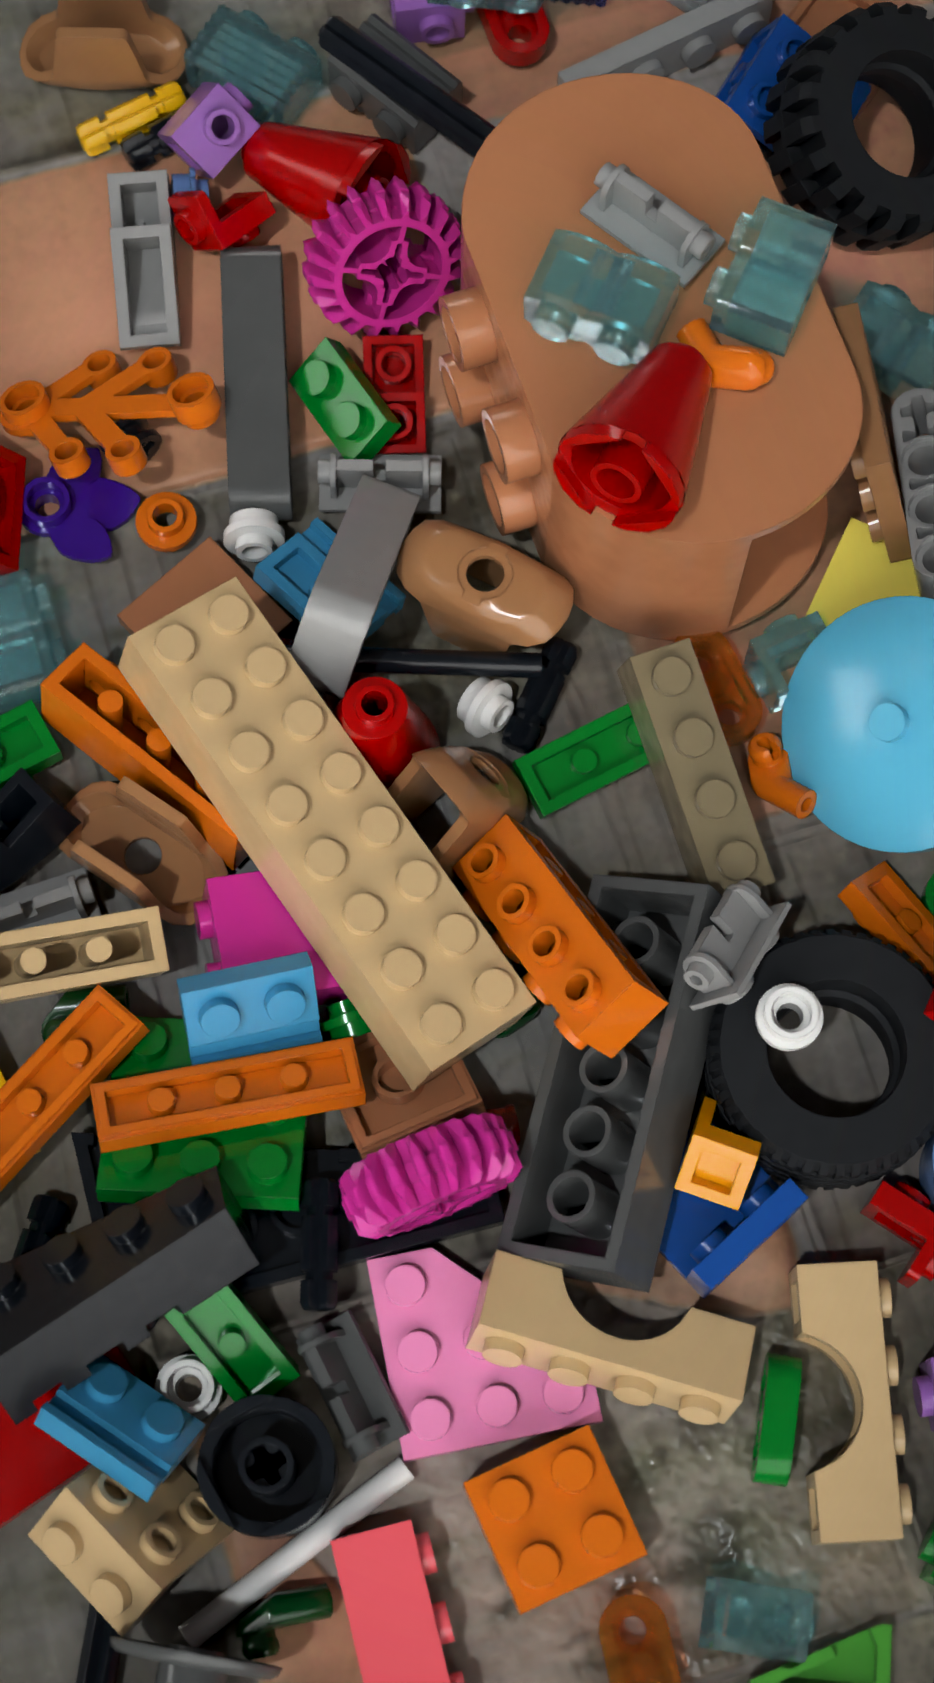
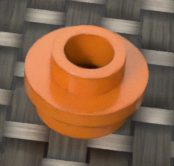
M160 492L151 495L139 506L135 518L136 529L140 539L151 549L160 552H174L186 546L193 539L198 525L196 511L191 502L184 496L174 492ZM164 513H173L177 516L176 521L169 526H160L155 523L156 518Z

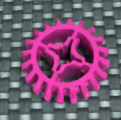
M394 175L384 189L380 181L370 177L367 191L360 194L356 189L347 185L348 200L341 205L327 200V211L330 217L328 219H312V231L316 237L303 241V251L307 260L302 262V271L309 285L308 292L314 303L319 304L324 316L331 320L333 324L340 322L342 328L351 335L362 328L365 335L377 336L383 327H385L389 334L398 335L400 326L408 322L419 330V317L427 311L439 316L437 300L440 296L453 293L454 286L451 280L461 277V262L459 260L461 258L460 225L453 213L448 212L449 208L444 200L435 193L430 194L427 188L418 181L407 187L404 180H400ZM407 227L424 233V245L413 244L410 238H406ZM343 273H352L358 280H363L362 289L342 282Z
M483 1112L478 1115L469 1114L460 1119L452 1118L445 1123L436 1126L431 1125L427 1129L415 1134H408L399 1141L386 1144V1147L379 1151L367 1154L364 1160L353 1163L350 1169L346 1170L339 1179V1188L343 1196L341 1203L349 1222H353L358 1236L379 1239L384 1236L391 1237L403 1231L409 1232L422 1225H429L436 1220L451 1216L464 1208L472 1207L473 1204L491 1197L493 1193L505 1189L509 1183L515 1181L522 1168L517 1154L519 1148L512 1131L507 1130L502 1116Z

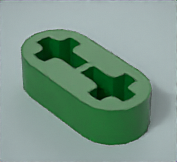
M768 1352L765 1356L752 1451V1482L786 1487L788 1484L793 1459L801 1389V1357Z

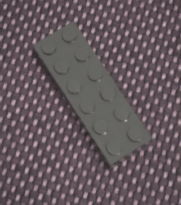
M593 874L587 897L669 1004L612 1059L589 1045L583 1050L577 1049L554 1025L520 1157L522 1168L513 1184L497 1250L561 1268L563 1277L649 1293L706 1059L711 1018L715 1014L714 1009L717 1005L694 1011L689 1007L698 990L690 987L685 982L683 962L704 927L715 925L710 917L721 900L722 895L709 884Z

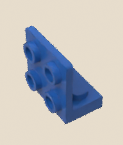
M785 14L779 16L751 37L715 97L728 105L742 118L755 138L772 151V144H765L763 129V123L773 117V113L766 111L765 107L769 89L778 84L776 73L784 61L796 53L797 47L812 37ZM857 81L852 96L853 120L871 92V85L867 82Z
M713 1117L711 1125L721 1128L718 1121ZM694 1125L688 1130L681 1163ZM759 1164L755 1165L738 1211L674 1188L659 1252L692 1288L705 1299L792 1217L809 1197L791 1178L779 1186Z

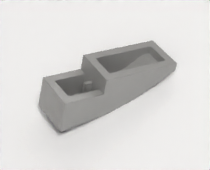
M167 169L107 174L111 217L110 239L120 350L181 346L173 210L167 200L172 195Z

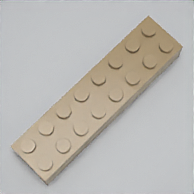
M237 577L230 579L127 637L118 669L219 814L237 836L242 847L413 1092L517 1023L537 1002Z

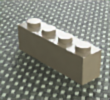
M690 638L629 657L616 671L691 883L709 884L722 896L729 885L737 884L740 880H749L755 883L759 889L775 883L771 866Z

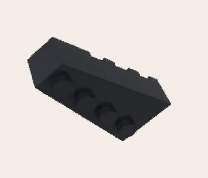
M217 1166L195 1176L182 1178L169 1188L132 1205L121 1206L106 1217L69 1234L58 1235L43 1246L8 1262L0 1263V1403L16 1425L38 1411L33 1402L35 1399L61 1382L69 1391L92 1375L87 1367L88 1364L121 1342L124 1343L129 1351L151 1336L149 1332L157 1324L159 1317L171 1309L175 1308V1310L185 1314L259 1265L250 1221Z

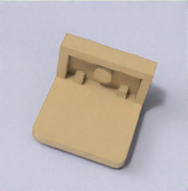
M180 1464L165 1482L158 1486L148 1502L93 1466L65 1486L28 1536L118 1634L123 1637L142 1620L173 1582L222 1543L233 1529L214 1515L203 1499L198 1483Z

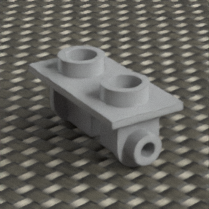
M607 162L599 170L594 180V185L599 188L598 191L580 209L581 215L683 288L690 283L725 243V238L709 228L708 223L704 220H698L632 173L625 164H620L616 167L612 163Z
M337 453L320 454V459H318L319 512L346 513L362 475L365 474L420 495L421 498L415 513L441 514L442 455L376 454L373 459H344L341 454Z
M84 867L0 895V932L101 915L87 869Z
M740 880L737 884H731L726 888L710 917L715 925L704 927L683 962L685 982L690 987L698 990L689 1005L693 1011L719 1003L725 1005L732 1004L741 999L751 989L754 983L753 974L764 954L779 939L780 933L778 929L792 906L789 901L768 907L760 897L761 891L759 887L749 880Z

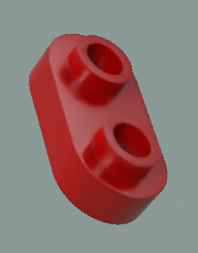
M474 0L489 44L496 57L512 66H528L542 58L547 48L550 27L540 0ZM515 38L522 39V40H524L526 43H518V42L512 41L511 39H515Z

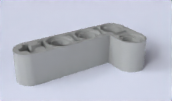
M915 388L904 392L895 400L891 409V419L911 556L920 597L934 599V390Z
M365 474L362 475L315 581L290 654L316 690L342 699L346 693L367 633L421 498L420 495Z

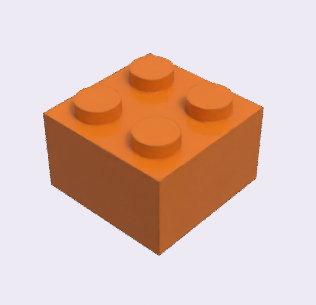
M589 1424L463 1483L462 1488L519 1615L648 1555Z

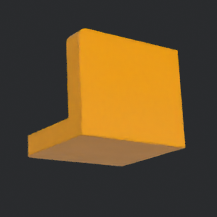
M704 1096L686 1146L674 1188L738 1211L758 1160L762 1143L712 1126L711 1121L717 1100Z

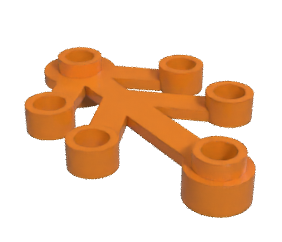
M155 347L145 351L136 363L125 370H122L112 351L99 350L86 357L82 365L46 388L41 383L33 380L18 382L9 387L0 398V423L4 430L12 436H34L49 452V459L57 475L63 479H74L83 475L89 469L91 458L83 442L76 437L68 438L56 423L79 422L105 450V456L114 474L119 477H130L144 469L148 458L139 439L133 435H126L113 420L176 417L178 422L186 425L188 428L200 430L216 422L220 414L222 400L212 377L206 373L192 372L175 380L178 375V367L170 350L167 348ZM172 383L167 390V394L128 395L144 384L151 388H161ZM89 385L94 389L81 398H72Z

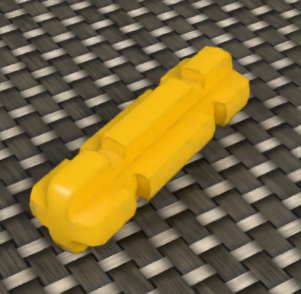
M169 81L154 88V96L149 97L147 93H144L103 112L106 118L100 121L95 116L78 124L76 133L83 150L88 156L95 157L111 149L109 143L114 140L120 145L123 138L138 130H141L143 133L148 132L147 125L177 110L187 101L179 84L176 81Z

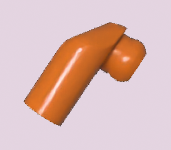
M698 318L687 323L677 333L676 337L680 343L688 344L697 349L709 364L713 376L711 383L713 388L742 391L754 390L760 385L769 382L774 374V360L768 351L751 346L720 344L704 318Z
M762 732L755 735L750 740L747 748L749 753L748 768L753 791L759 798L798 819L806 818L814 810L817 794L815 791L793 780L788 752L783 749V744L776 734Z

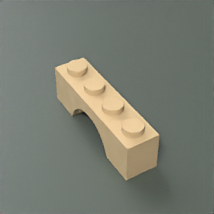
M496 1250L483 1275L466 1348L482 1353L485 1360L498 1366H528L547 1372L549 1378L563 1385L579 1387L589 1384L613 1391V1395L618 1400L627 1404L646 1406L654 1403L677 1410L678 1414L689 1422L712 1425L717 1422L725 1424L743 1402L756 1326L691 1307L680 1323L663 1335L646 1340L617 1338L591 1325L577 1311L567 1293L561 1268Z
M877 1260L796 1264L788 1273L794 1340L816 1348L837 1365L848 1383L853 1401L852 1426L843 1448L832 1461L806 1476L812 1545H829L904 1539L903 1525H911L912 1500L908 1484L898 1483L896 1455L905 1454L906 1440L902 1415L900 1413L892 1414L889 1386L898 1385L899 1366L895 1346L885 1345L883 1318H891L892 1294L889 1279L887 1277L879 1278Z

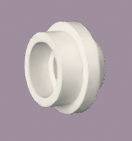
M246 508L236 511L230 516L229 525L223 531L224 547L229 552L236 554L238 558L249 562L264 560L285 543V531L278 524V517L273 512L263 508Z
M482 676L474 680L467 687L458 703L457 717L464 722L465 730L476 738H481L490 732L497 733L507 724L514 709V703L511 701L513 693L511 685L502 679L490 680Z
M793 983L779 984L770 988L761 997L755 1011V1023L760 1036L770 1046L782 1051H797L809 1046L819 1035L824 1019L823 1009L818 998L809 989ZM784 1008L794 1010L800 1017V1026L795 1029L783 1028L777 1021L776 1013Z
M195 1354L179 1355L168 1361L160 1370L155 1382V1390L200 1421L209 1417L217 1409L223 1394V1387ZM186 1377H196L202 1384L200 1396L191 1402L181 1400L177 1393L179 1383Z

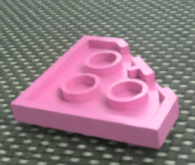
M432 1247L366 1260L390 1391L410 1430V1433L399 1438L404 1463L603 1422L596 1386L589 1384L579 1387L563 1385L549 1378L545 1371L524 1365L518 1367L498 1366L485 1360L482 1353L466 1348L482 1283L481 1280Z

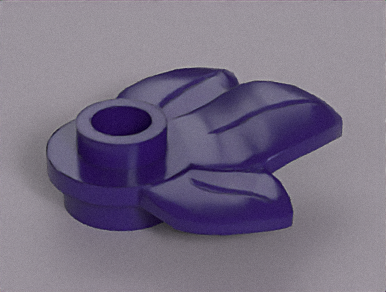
M89 447L86 450L91 458V465L83 475L74 479H63L57 475L52 465L47 476L36 478L24 487L22 525L34 535L50 537L62 556L73 561L98 563L106 561L113 556L112 544L107 532L114 531L126 524L138 510L141 500L136 492L124 484L100 477L102 471L100 449ZM46 503L59 505V510L53 515L41 516L38 514L39 509Z

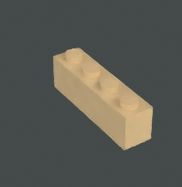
M158 906L0 932V1004L93 988L98 984L105 986L156 977L170 970Z

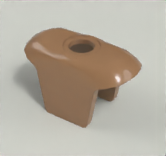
M58 0V8L55 11L42 15L29 25L22 39L19 55L20 65L25 77L34 81L59 87L103 91L144 89L161 86L169 81H176L180 78L186 67L188 49L182 29L169 18L153 12L146 0Z
M424 520L413 528L404 539L397 557L396 573L404 589L421 603L432 633L467 651L506 652L510 645L531 647L546 643L559 632L568 620L573 606L574 588L565 576L505 543L449 521ZM466 573L496 587V589L479 591L473 588L467 580Z
M437 746L412 753V759L387 789L410 823L420 816L444 792L459 809L460 816L431 850V853L450 880L458 878L452 867L505 814L521 823L525 819L529 805L522 781L504 761L491 753L473 750L464 746ZM478 770H482L492 782L486 779Z
M123 776L118 784L111 781L92 782L80 790L66 805L81 823L58 845L59 849L69 858L143 908L158 906L160 918L172 925H193L195 923L193 904L195 901H202L206 879L228 875L223 859L211 848L185 815L126 776ZM148 839L154 841L161 849V862L151 873L136 874L126 866V851L137 840Z

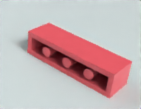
M410 1519L330 1540L363 1683H465L462 1670L448 1674L442 1645L455 1642L445 1600L431 1603L426 1583V1575L438 1572L429 1532L415 1534Z

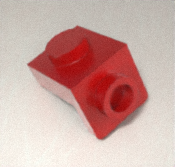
M202 190L178 191L167 199L175 214L173 220L176 230L183 240L192 246L194 251L224 250L227 247L242 246L256 238L261 232L258 225L276 213L266 191L234 193L214 208L208 196Z
M883 1180L872 1192L860 1213L916 1249L897 1282L906 1288L914 1285L921 1276L931 1282L934 1279V1212L928 1209L931 1202L924 1194L903 1182H896L893 1187Z

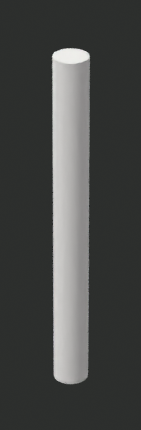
M398 1456L323 1514L311 1526L292 1538L180 1625L178 1628L189 1645L198 1648L331 1544L330 1540L339 1538L415 1479L401 1458Z

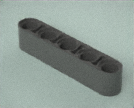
M281 245L227 247L224 250H220L230 516L236 511L246 508H263L276 514L278 521L293 520Z

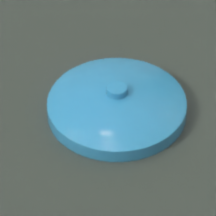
M894 596L862 604L835 619L822 630L803 653L794 669L784 699L781 729L783 749L788 752L793 780L815 791L817 800L812 812L823 824L844 839L869 849L893 853H919L934 850V599L927 597Z

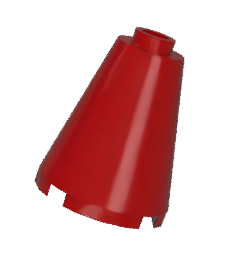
M265 122L261 124L259 129L241 149V157L246 175L311 228L312 219H328L330 217L327 211V200L339 205L348 200L347 185L356 189L360 194L367 191L370 177L380 181L384 189L394 175L400 180H404L405 184L409 185L410 183L409 155L401 144L387 138L277 122Z
M666 342L655 346L563 435L559 442L558 452L553 459V470L561 488L578 507L590 515L595 506L612 515L614 514L615 518L611 525L627 531L652 532L666 528L673 521L676 514L683 507L713 378L711 368L702 354L694 347L684 343Z
M367 677L357 681L347 690L332 712L386 789L391 786L412 759V753L440 746L438 734L430 719L396 683L387 678Z

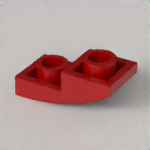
M423 334L363 336L364 375L402 425L377 454H426Z

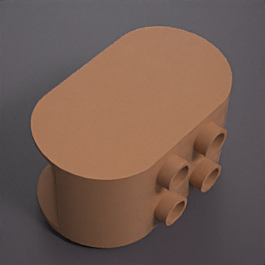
M615 73L584 77L565 82L537 94L509 113L487 136L473 160L465 182L461 209V290L440 296L438 299L440 317L451 353L439 356L440 374L450 408L461 428L479 422L483 423L492 461L480 464V476L491 515L500 534L506 536L529 529L541 563L567 578L574 588L573 603L578 608L610 627L646 638L662 640H684L690 638L691 640L726 633L752 622L781 603L802 582L819 554L828 521L827 493L845 471L853 455L861 430L863 398L855 367L762 151L752 131L728 105L701 88L683 81L638 73ZM607 162L612 163L616 167L620 164H625L636 176L698 220H704L709 224V228L725 238V243L685 288L580 214V209L598 191L599 188L594 185V180L599 170ZM698 318H704L720 344L751 346L768 351L774 360L775 370L772 378L766 384L760 385L754 390L745 391L710 388L683 507L666 528L652 532H637L614 527L611 525L615 518L614 514H610L595 506L590 515L578 507L561 488L553 470V459L558 452L559 442L563 435L655 346L666 342L680 343L676 337L677 333L687 323Z

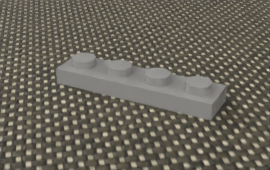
M712 0L558 72L557 85L584 77L615 73H638L665 77L685 67H699L711 59L715 53L736 43L740 45L747 44L755 33L767 26L770 20L773 0Z

